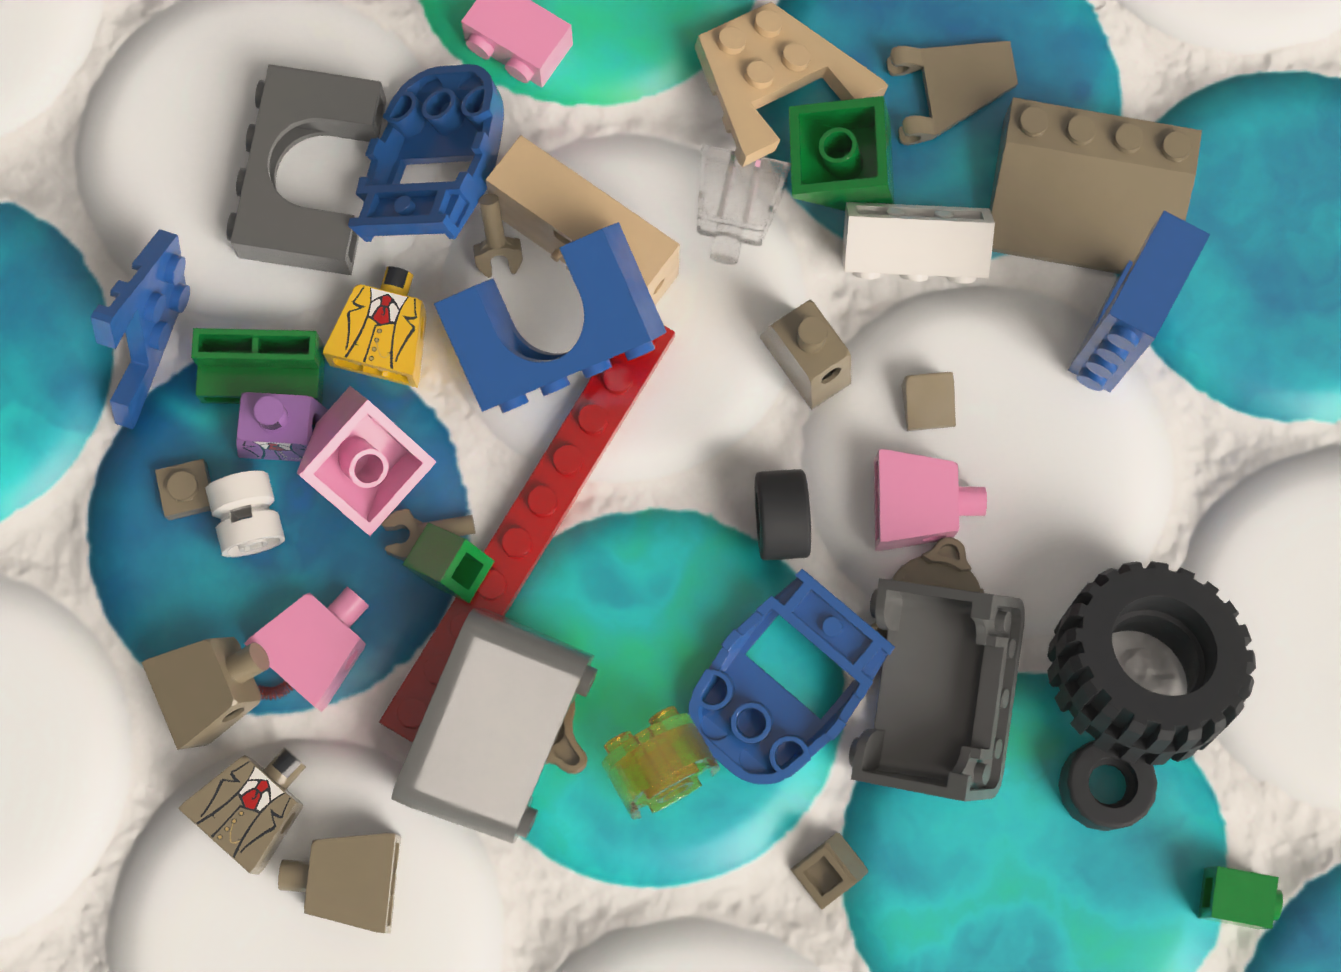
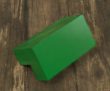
M193 328L191 358L198 366L196 397L201 403L240 404L241 393L253 392L310 396L322 404L325 366L323 350L325 346L317 331Z

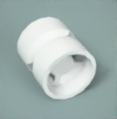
M240 472L217 479L205 487L212 516L221 519V522L215 528L222 556H248L272 549L285 541L279 514L269 509V506L275 500L267 472Z

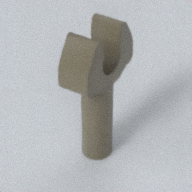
M485 194L480 197L479 204L486 239L473 246L476 267L486 277L491 278V259L495 256H505L508 259L511 274H515L523 261L520 239L505 236L498 196L495 194Z
M409 509L395 511L382 522V527L385 531H395L403 528L410 532L406 542L402 544L395 543L385 547L388 555L405 561L428 522L423 523L414 518ZM473 515L429 522L458 536L476 534Z

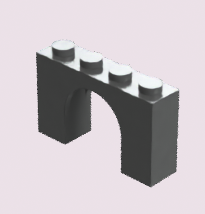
M268 65L265 81L259 80L256 87L255 106L259 109L256 124L249 125L246 134V151L250 152L247 167L240 168L237 176L236 194L240 196L237 213L232 212L227 222V240L231 241L230 243L239 258L352 275L359 236L348 227L349 219L355 218L354 215L306 208L289 202L277 192L276 175L285 154L293 146L308 138L333 136L370 142L373 138H379L386 105V97L381 81Z

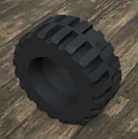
M1137 561L1122 564L1118 571L1117 569L1109 568L1098 574L1092 583H1087L1054 629L1055 636L1049 643L1047 654L1050 662H1053L1047 670L1049 684L1052 687H1059L1060 690L1054 698L1062 712L1069 710L1074 717L1070 723L1080 735L1084 731L1088 732L1095 738L1093 745L1106 753L1110 748L1120 751L1119 759L1135 763L1141 756L1146 757V763L1149 765H1164L1170 758L1179 762L1192 757L1197 750L1206 748L1245 707L1244 701L1251 695L1254 686V679L1250 674L1256 669L1255 653L1253 650H1247L1246 648L1252 641L1250 633L1245 624H1238L1236 617L1240 613L1229 600L1224 603L1216 595L1219 589L1209 581L1203 585L1193 579L1195 573L1181 567L1177 572L1169 570V564L1151 561L1146 568H1143L1142 563ZM1120 631L1142 632L1155 637L1168 646L1177 656L1184 669L1187 680V694L1178 696L1158 694L1145 689L1131 679L1116 658L1112 643V633Z

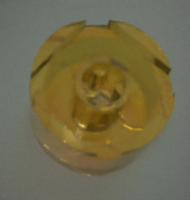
M675 706L667 707L653 715L648 721L651 726L634 736L631 731H626L615 736L604 745L608 755L604 758L601 765L632 819L642 818L639 808L647 805L652 813H656L676 803L702 786L698 776L704 771L708 770L713 777L720 770L719 764L690 714H679Z

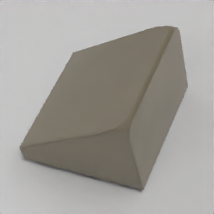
M953 372L909 375L904 378L901 387L907 431L956 426Z
M838 832L790 869L821 910L859 882L868 873L867 867Z

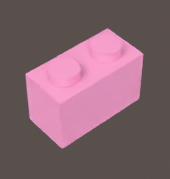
M476 0L461 21L466 45L473 53L483 59H489L491 56L504 64L506 71L518 81L528 83L530 80L541 88L546 84L573 45L571 24L531 0Z

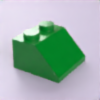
M884 96L789 106L791 186L794 199L843 211L846 209V202L894 204L891 124Z

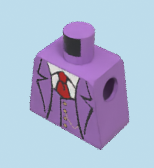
M253 392L241 393L236 440L238 457L301 461L313 433L312 424L316 426V423L328 409L310 396Z

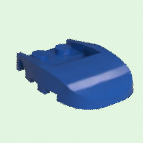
M473 64L429 68L410 78L393 96L383 115L388 124L380 139L373 138L370 140L365 156L371 162L367 177H359L356 195L364 202L359 218H350L348 227L365 242H371L374 236L445 234L449 239H456L479 203L480 197L486 192V178L496 166L500 149L504 106L499 90L490 74L484 68ZM472 161L468 170L459 172L455 181L400 184L406 165Z
M803 569L795 574L797 578L775 597L770 596L737 629H733L722 642V648L709 669H706L702 674L689 701V723L698 743L732 774L754 784H774L791 777L811 760V757L829 741L834 740L847 725V721L866 695L886 657L895 648V646ZM778 615L784 618L854 678V681L821 719L745 655Z

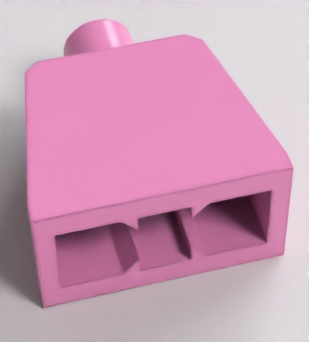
M887 449L878 450L874 459L875 551L934 543L941 538L947 537L954 538L959 531V516L986 515V488L960 487L958 484V464L956 462Z
M348 586L328 608L312 594L307 593L252 635L244 644L246 646L251 643L261 645L269 657V667L309 703L322 712L328 706L365 648L366 643L350 627L369 605Z

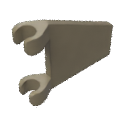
M1010 41L921 49L910 46H897L891 50L890 57L886 61L887 70L891 76H902L922 70L930 117L908 116L903 120L902 126L898 129L899 140L903 145H914L938 137L1018 85Z

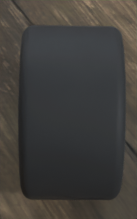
M802 469L757 472L754 484L755 514L761 559L768 561L807 558L811 552V514L806 474Z
M1095 740L1082 745L1072 752L1061 768L1058 785L1062 803L1072 818L1087 828L1110 831L1132 826L1147 815L1155 802L1158 782L1154 766L1146 763L1145 756L1142 755L1135 763L1121 760L1118 757L1120 751L1110 748L1105 753L1093 745ZM1098 766H1114L1125 777V794L1121 800L1114 804L1101 803L1090 792L1089 778L1093 770Z

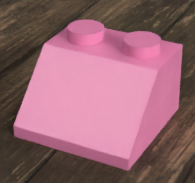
M350 386L316 423L297 474L365 533L371 536L432 468L436 461L368 399Z

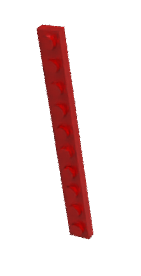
M664 326L666 333L652 340L655 347L654 350L629 361L625 353H621L609 359L612 365L611 368L591 377L484 550V553L495 562L470 603L455 597L379 721L381 725L413 743L467 616L474 608H485L505 617L673 342L675 331Z

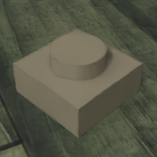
M204 459L155 470L165 518L173 520L211 511L205 489L211 483L207 462Z

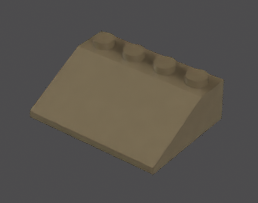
M1013 97L1003 119L989 208L995 222L992 252L1120 274L1129 260L1134 262L1152 226L1164 210L1186 221L1196 177L1202 130Z

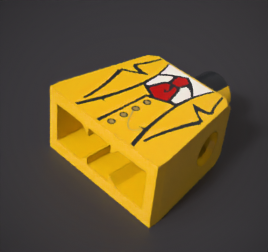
M388 266L386 267L380 289L362 284L354 287L323 350V354L330 366L418 388L425 336L426 310L422 300L408 296L414 276L411 272L402 268Z

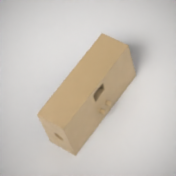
M522 135L519 136L486 178L488 194L498 196L502 220L551 254L550 257L554 261L558 262L560 260L566 264L559 247L619 222L655 306L679 274V243Z

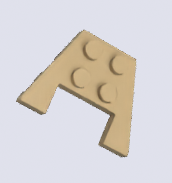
M772 2L698 35L695 44V50L712 95H717L724 113L722 117L726 132L731 133L737 147L735 155L742 167L776 151L780 142V138L756 109L820 78L826 81L841 100L884 96L888 88V84L883 79Z

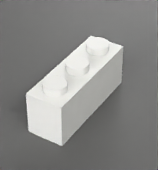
M846 202L842 247L844 272H852L853 276L863 279H875L880 277L881 274H899L901 278L909 281H924L928 279V276H946L948 280L956 283H972L976 278H989L995 227L994 219L989 208Z

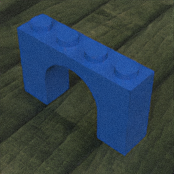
M1165 210L1161 213L1148 233L1134 262L1129 260L1118 275L1068 371L1077 375L1076 379L1082 385L1095 391H1102L1104 389L1111 393L1156 338L1208 240L1209 233Z
M619 222L559 247L580 294L584 309L582 332L578 341L569 352H545L528 343L516 329L494 278L434 303L482 412L498 405L502 413L508 412L529 402L526 393L540 388L543 396H546L569 386L570 382L567 378L569 375L582 370L586 379L611 368L612 365L609 359L625 353L629 361L655 349L652 340L665 334L666 329Z

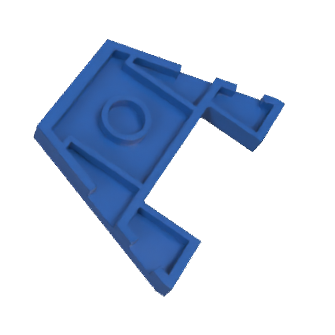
M161 229L156 232L132 262V269L137 270L128 283L118 280L110 290V296L116 298L109 307L99 304L90 317L97 344L116 349L124 333L126 334L131 361L110 399L115 424L134 429L178 314L184 311L190 296V286L186 285L184 276L186 260L185 257L181 256L178 235Z

